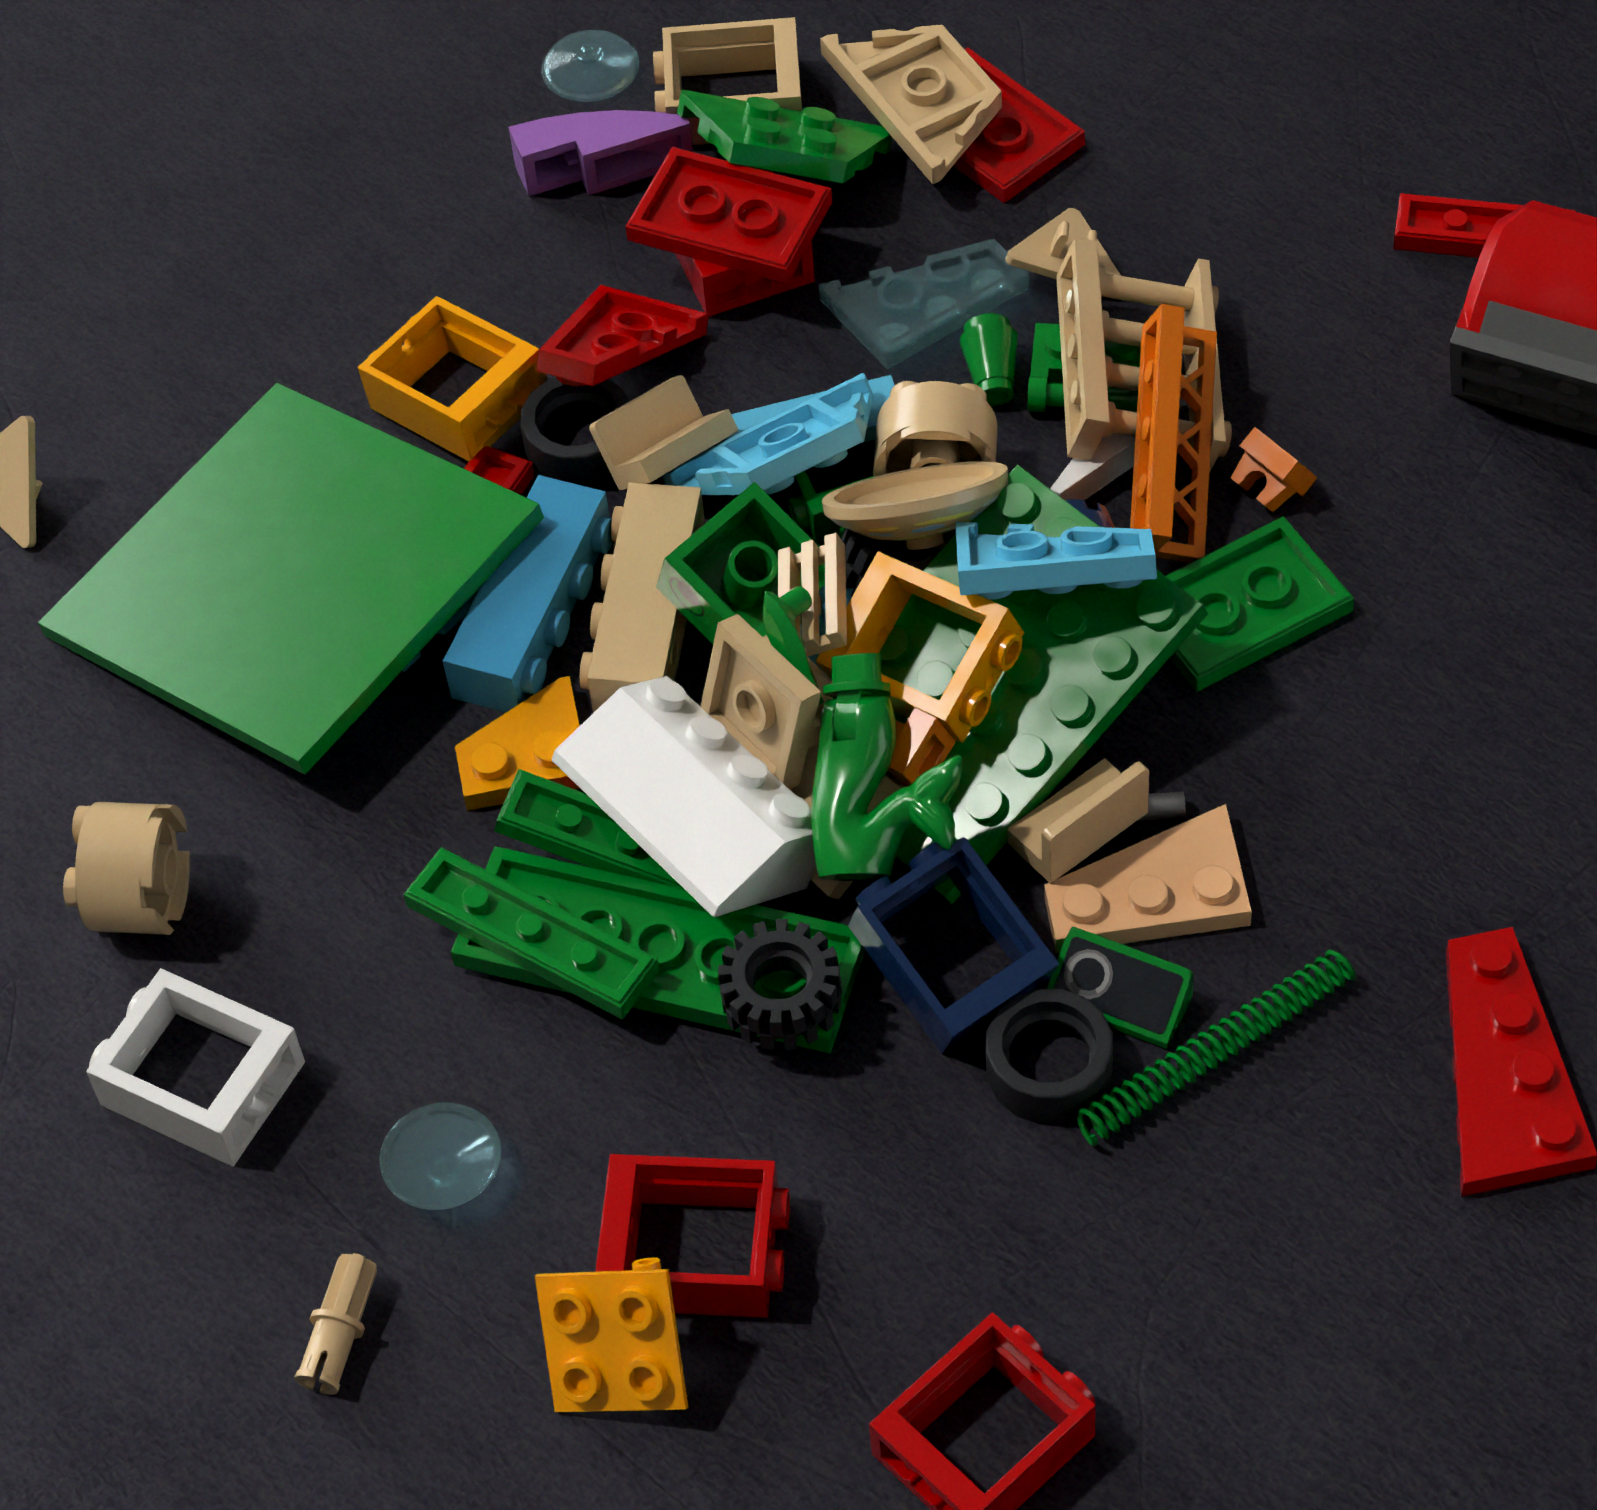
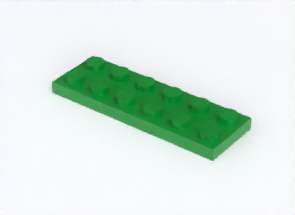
M494 846L485 870L658 958L660 971L632 1008L733 1031L727 1022L726 1013L723 1012L718 979V966L723 965L722 953L726 946L735 949L734 937L742 930L750 939L754 938L753 925L763 921L765 922L767 932L776 931V919H788V927L791 932H795L799 921L810 925L811 938L820 931L827 937L828 949L834 947L838 956L842 1005L839 1014L833 1013L834 1024L827 1032L817 1025L818 1039L807 1044L803 1035L796 1036L795 1038L796 1046L831 1053L866 951L848 925L760 905L749 906L713 917L684 888ZM459 934L455 940L451 956L456 967L570 993ZM778 970L767 973L759 978L755 984V990L765 998L786 999L801 992L806 985V980L797 972ZM740 1027L737 1028V1029L734 1030V1031H735V1032H740ZM775 1039V1041L784 1043V1039Z

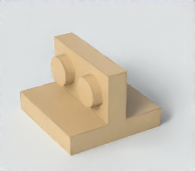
M736 614L717 624L701 708L713 719L723 724L726 731L754 757L764 762L768 770L787 788L792 789L800 784L808 748L819 743L822 709L826 700L833 699L823 695V686L832 684V679L808 658L819 687L818 689L770 644L767 635L762 637L739 614ZM821 695L824 703L818 706Z

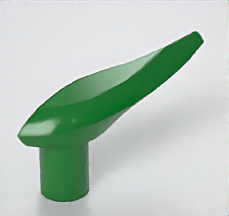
M796 586L779 598L774 593L765 591L763 621L770 644L819 689L806 656L804 640L799 634L795 622L796 617L812 606V598L809 592L801 586ZM821 695L818 706L824 703Z

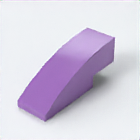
M626 110L579 112L542 118L508 127L515 167L528 196L578 181H582L588 195H592L656 175L672 147L693 152L690 122L688 118H681L677 114Z

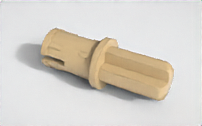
M355 1253L342 1254L337 1259L321 1308L315 1309L311 1313L309 1320L314 1325L300 1369L296 1372L294 1378L299 1385L313 1391L320 1368L325 1364L319 1382L322 1383L320 1393L337 1394L340 1387L339 1382L354 1339L361 1338L364 1333L365 1327L360 1320L377 1273L376 1264L366 1259L365 1256Z

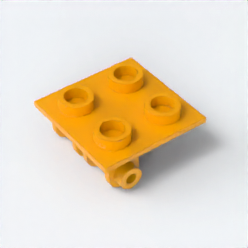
M651 1257L636 1260L632 1263L633 1270L545 1273L535 1275L555 1412L686 1410L688 1408L669 1269H661L659 1258Z

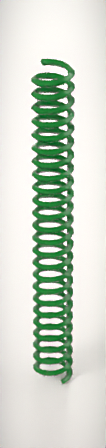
M1328 950L1325 952V957H1317L1314 964H1306L1303 971L1296 970L1293 978L1285 977L1282 985H1273L1272 992L1264 991L1261 998L1254 997L1251 1000V1005L1243 1004L1240 1012L1232 1011L1229 1019L1221 1018L1219 1026L1211 1025L1209 1026L1208 1033L1200 1032L1197 1040L1189 1039L1187 1046L1179 1045L1176 1048V1054L1168 1052L1165 1060L1157 1059L1154 1067L1146 1066L1143 1074L1135 1073L1132 1081L1124 1080L1122 1088L1113 1087L1111 1095H1101L1100 1103L1092 1101L1089 1104V1110L1081 1108L1078 1111L1077 1120L1084 1138L1091 1146L1097 1147L1098 1139L1095 1134L1090 1135L1083 1119L1084 1114L1089 1116L1095 1131L1102 1139L1108 1140L1109 1138L1106 1126L1094 1112L1095 1107L1100 1109L1108 1127L1113 1132L1119 1133L1120 1125L1113 1113L1105 1106L1106 1100L1111 1102L1119 1120L1124 1125L1130 1126L1131 1118L1124 1106L1116 1099L1117 1093L1122 1095L1129 1112L1135 1118H1141L1142 1111L1135 1099L1127 1092L1128 1086L1133 1088L1140 1105L1146 1111H1152V1102L1146 1092L1138 1085L1137 1080L1139 1079L1144 1081L1145 1087L1154 1102L1162 1105L1164 1101L1163 1095L1157 1085L1149 1078L1148 1073L1150 1072L1155 1075L1156 1081L1163 1093L1173 1098L1174 1088L1167 1077L1160 1071V1065L1165 1067L1173 1085L1177 1089L1184 1091L1185 1082L1183 1077L1190 1083H1196V1075L1193 1069L1198 1075L1206 1077L1207 1069L1205 1064L1211 1069H1217L1218 1063L1215 1056L1221 1062L1227 1063L1229 1058L1227 1051L1232 1055H1239L1237 1043L1242 1048L1249 1049V1038L1255 1042H1260L1259 1030L1265 1035H1270V1024L1273 1027L1281 1028L1282 1020L1280 1016L1284 1020L1291 1022L1293 1017L1291 1010L1296 1014L1302 1015V1004L1309 1008L1313 1007L1314 1001L1312 996L1316 1000L1323 1001V990L1333 995L1335 991L1334 984L1344 988L1345 978L1354 981L1356 973L1353 966L1341 953ZM1329 957H1336L1335 961L1337 963V966L1331 960H1329ZM1321 962L1324 963L1327 973L1319 967ZM1310 969L1314 970L1316 979L1308 973ZM1299 976L1304 978L1306 987L1298 981ZM1287 984H1293L1295 993L1287 987ZM1278 990H1282L1285 1001L1277 994ZM1268 996L1272 997L1275 1008L1266 1001ZM1257 1003L1261 1004L1265 1016L1256 1008ZM1246 1010L1251 1011L1255 1024L1245 1015ZM1235 1017L1240 1018L1244 1030L1234 1021ZM1225 1024L1230 1026L1234 1038L1224 1029ZM1214 1031L1219 1032L1223 1045L1213 1036ZM1204 1037L1208 1039L1212 1051L1202 1042ZM1193 1044H1195V1045L1198 1047L1199 1053H1200V1055H1201L1203 1061H1202L1201 1058L1192 1050V1047H1191V1046H1192ZM1182 1051L1187 1053L1189 1062L1191 1063L1193 1069L1187 1063V1061L1181 1057ZM1171 1058L1176 1060L1181 1074L1170 1064Z

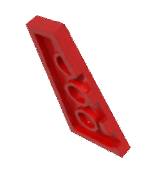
M1513 927L1448 940L1446 965L1450 1028H1452L1453 1076L1454 1084H1456L1457 1098L1456 1123L1458 1145H1460L1461 1197L1595 1169L1597 1161L1596 1148Z

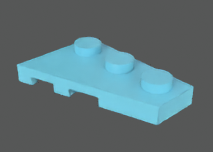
M956 522L960 595L977 594L988 600L1006 597L1012 591L1039 589L1048 594H1062L1074 590L1077 585L1104 583L1111 588H1130L1140 584L1142 580L1157 579L1156 554L1151 529L1075 526L1064 531L1060 537H1046L1045 534L1034 531V525L1010 524L1007 528V534L987 535L978 534L977 522Z

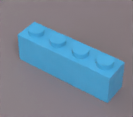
M541 475L537 476L527 498L539 503L544 519L481 585L443 659L451 698L508 712L528 699L531 694L534 695L541 690L546 677V662L554 646L561 647L569 631L570 614L577 600H584L589 593L593 580V567L600 553H608L613 544L611 537L612 518H610L606 491Z

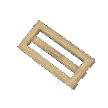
M837 533L824 536L825 545L820 547L813 540L801 543V552L797 554L790 547L778 550V597L780 598L794 587L800 586L801 571L802 587L809 592L812 598V606L802 613V639L805 643L807 657L847 645L845 544ZM825 564L826 635L819 636L821 596L819 594L818 566ZM801 615L795 618V622L801 635Z

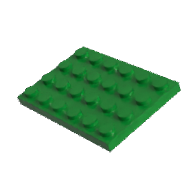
M1016 465L1008 474V485L1002 489L998 499L971 521L977 522L978 534L987 535L1007 534V528L1010 524L1034 525V531L1045 534L1046 537H1060L1064 531L1075 526L1100 527L1019 465ZM955 534L923 571L959 586ZM1158 570L1157 579L1142 580L1140 584L1130 588H1111L1104 583L1077 585L1074 590L1062 594H1048L1039 589L1012 591L1006 597L991 600L1007 607L1025 632L1022 636V649L1012 668L1008 671H1003L991 692V704L983 721L978 726L971 727L963 743L956 740L944 760L945 762L956 755L962 757L961 780L957 790L947 803L955 821L954 842L964 836L986 866L1008 842L1007 829L1038 807L1208 615L1201 602ZM912 594L879 652L881 654V674L940 700L982 624ZM894 712L897 721L903 724L907 722V717ZM912 826L905 833L900 843L896 859L912 871L908 865L909 862L922 850L935 843V841L918 827ZM950 878L933 889L951 905L961 895Z

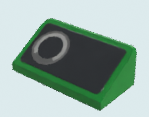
M1071 927L1057 959L1059 965L1052 974L1047 989H1063L1083 996L1103 1012L1110 1028L1167 1049L1193 997V972L1185 967L1077 927Z

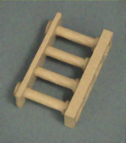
M1074 237L1057 274L1067 457L1091 460L1102 438H1109L1112 433L1136 436L1137 412L1116 409L1115 403L1108 401L1107 389L1108 387L1138 392L1140 367L1113 363L1111 356L1105 355L1104 343L1106 341L1141 347L1142 326L1144 323L1109 318L1108 311L1102 310L1101 298L1107 297L1153 306L1168 304L1185 307L1184 326L1216 331L1215 313L1218 306L1219 291L1218 287L1213 286L1211 283L1209 260L1198 258L1185 286L1154 282L1106 273L1105 267L1099 266L1097 241ZM1217 340L1209 473L1218 456L1224 457L1226 455L1232 433L1231 423L1224 421ZM1183 345L1182 354H1184L1186 374L1183 376L1185 378L1198 369L1199 347ZM1197 380L1190 384L1195 391L1197 389ZM1189 405L1190 421L1180 419L1178 421V431L1182 435L1195 425V412ZM1194 436L1188 440V443L1192 446V448L1194 443Z

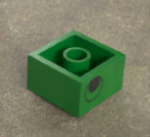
M753 482L664 558L656 588L712 644H714L718 622L736 614H739L763 637L767 635L763 621L765 591L772 592L778 596V550L790 547L797 554L801 552V543L812 539L756 482ZM825 564L818 566L821 606L825 603ZM800 571V586L802 587V584H801V571Z

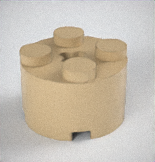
M903 381L891 389L890 397L881 407L877 417L874 477L939 464L978 461L996 462L997 420L993 409L987 402L986 393L981 387L970 383L958 385L943 381L921 383Z
M95 802L91 806H78L74 812L72 822L73 838L77 844L75 867L67 869L63 882V896L66 906L78 907L84 926L92 932L170 935L174 930L167 922L168 920H181L187 900L190 877V851L177 850L176 832H188L186 820L181 809L177 805L114 802Z

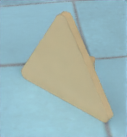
M1068 208L1010 249L1005 258L1006 262L1011 266L1057 280V274L1074 237L1097 241L1099 266L1105 267L1108 274L1121 276L1097 239V231L1091 230L1081 212L1075 208Z
M20 416L0 433V527L22 548H32L36 544V499L43 483L40 480H36L35 421L31 416Z

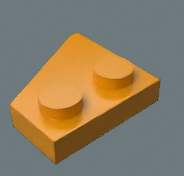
M570 676L557 679L455 745L467 811L504 804L518 769L572 789H580L551 760L555 749L580 726Z

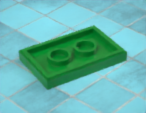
M1284 516L1166 575L1167 578L1201 602L1208 613L1169 658L1196 692L1353 612L1354 597Z

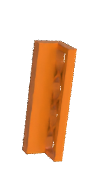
M1161 304L1142 326L1130 528L1151 529L1156 558L1192 563L1205 556L1217 331L1184 326L1185 307ZM1183 345L1199 347L1198 369L1185 378L1181 374ZM1197 380V389L1195 391L1190 384ZM1180 395L1195 412V425L1183 435L1178 431ZM1194 436V443L1192 448V446L1188 443V440ZM1177 452L1192 469L1191 483L1180 492L1175 488ZM1189 493H1191L1190 505L1184 499ZM1173 509L1189 526L1188 544L1169 541L1172 538Z

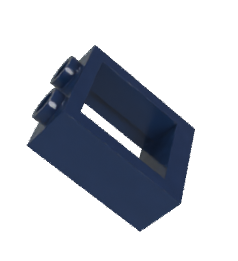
M964 836L955 841L950 850L944 849L936 842L922 850L908 864L912 871L894 883L891 882L888 876H885L864 889L855 899L859 906H857L848 925L941 1054L990 1022L995 1013L1013 997L1038 989L1047 983L1059 965L1058 961ZM950 878L1012 961V964L944 1009L882 923Z

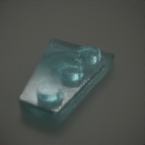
M995 239L927 256L924 265L896 273H893L890 266L869 271L870 279L858 283L841 286L838 279L819 284L820 301L888 370L963 327L972 317L985 314L1029 289V272L1009 265L1005 260L1008 252Z

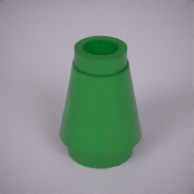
M986 313L972 317L964 324V333L959 339V344L973 383L984 390L990 406L1005 404L1014 396L1013 386L1018 333L1004 315Z

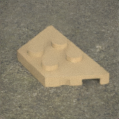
M943 25L915 27L908 31L895 29L872 31V41L839 44L838 34L826 35L820 38L821 55L932 184L942 180L1002 108V91Z

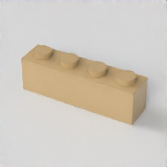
M629 482L624 507L615 506L611 537L612 542L616 543L614 554L604 555L601 568V587L605 591L603 603L595 602L591 613L590 633L591 638L595 640L593 652L583 653L580 664L581 689L589 690L593 713L620 687L668 676L675 682L687 618L656 588L664 558L705 524L700 487Z

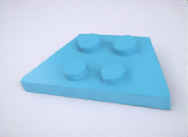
M861 373L708 448L662 475L664 484L700 487L702 495H739L753 482H756L766 494H773L789 487L794 482L793 476L813 466L815 468H824L840 462L848 455L847 449L863 442L874 397L866 375Z

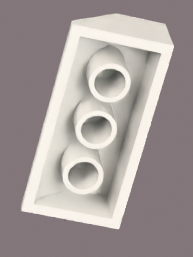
M668 676L620 687L555 749L551 760L713 917L807 889L816 867L811 827V809L809 805L768 770L764 762L754 757L726 731L723 724L707 714L686 694L682 686L672 681Z

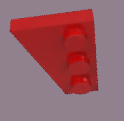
M600 285L539 349L536 371L556 376L559 382L570 386L597 385L706 335L709 313Z

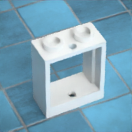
M160 968L149 985L138 990L132 997L127 1008L126 1017L110 1039L103 1040L96 1047L86 1073L101 1106L234 1167L304 1065L305 1060L293 1027ZM176 1014L251 1047L208 1110L133 1076Z

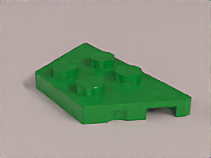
M681 89L677 114L681 118L700 119L697 133L707 142L715 145L718 148V152L729 163L838 183L846 182L854 176L855 171L864 170L870 166L875 151L885 155L888 154L893 140L887 130L880 125L836 118L832 112L818 107H806L802 111L781 108L775 101L763 97H750L743 101Z

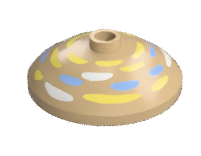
M958 462L925 466L888 473L846 485L827 494L822 499L824 515L843 528L871 539L906 541L908 550L927 549L943 544V533L956 529V522H971L997 500L1002 489L1008 485L1009 473L1006 465L996 462Z

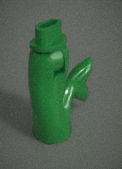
M859 653L833 656L831 658L832 684L823 686V695L833 699L825 701L821 713L819 747L812 792L811 827L819 878L834 881L878 880L885 876L889 878L891 877L900 843L905 833L912 826L918 827L944 849L950 850L952 848L955 838V821L947 803L957 790L961 780L962 757L956 755L925 771L916 778L911 786L903 787L892 793L868 814L869 804L891 765L896 744V718L890 700V683L881 681V654Z

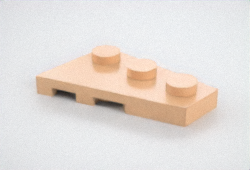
M1226 804L1060 877L1051 884L1047 883L1044 885L1045 903L1055 953H1060L1071 927H1077L1114 942L1126 944L1251 926L1252 911Z

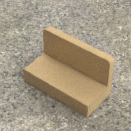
M681 375L672 377L591 423L589 427L619 491L627 489L629 482L650 483L739 431L729 409L703 416L685 378Z
M1104 758L1007 829V843L1050 884L1148 813L1149 770L1138 761L1121 773Z

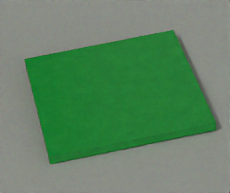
M276 383L38 622V625L45 637L306 775L544 519L539 503Z

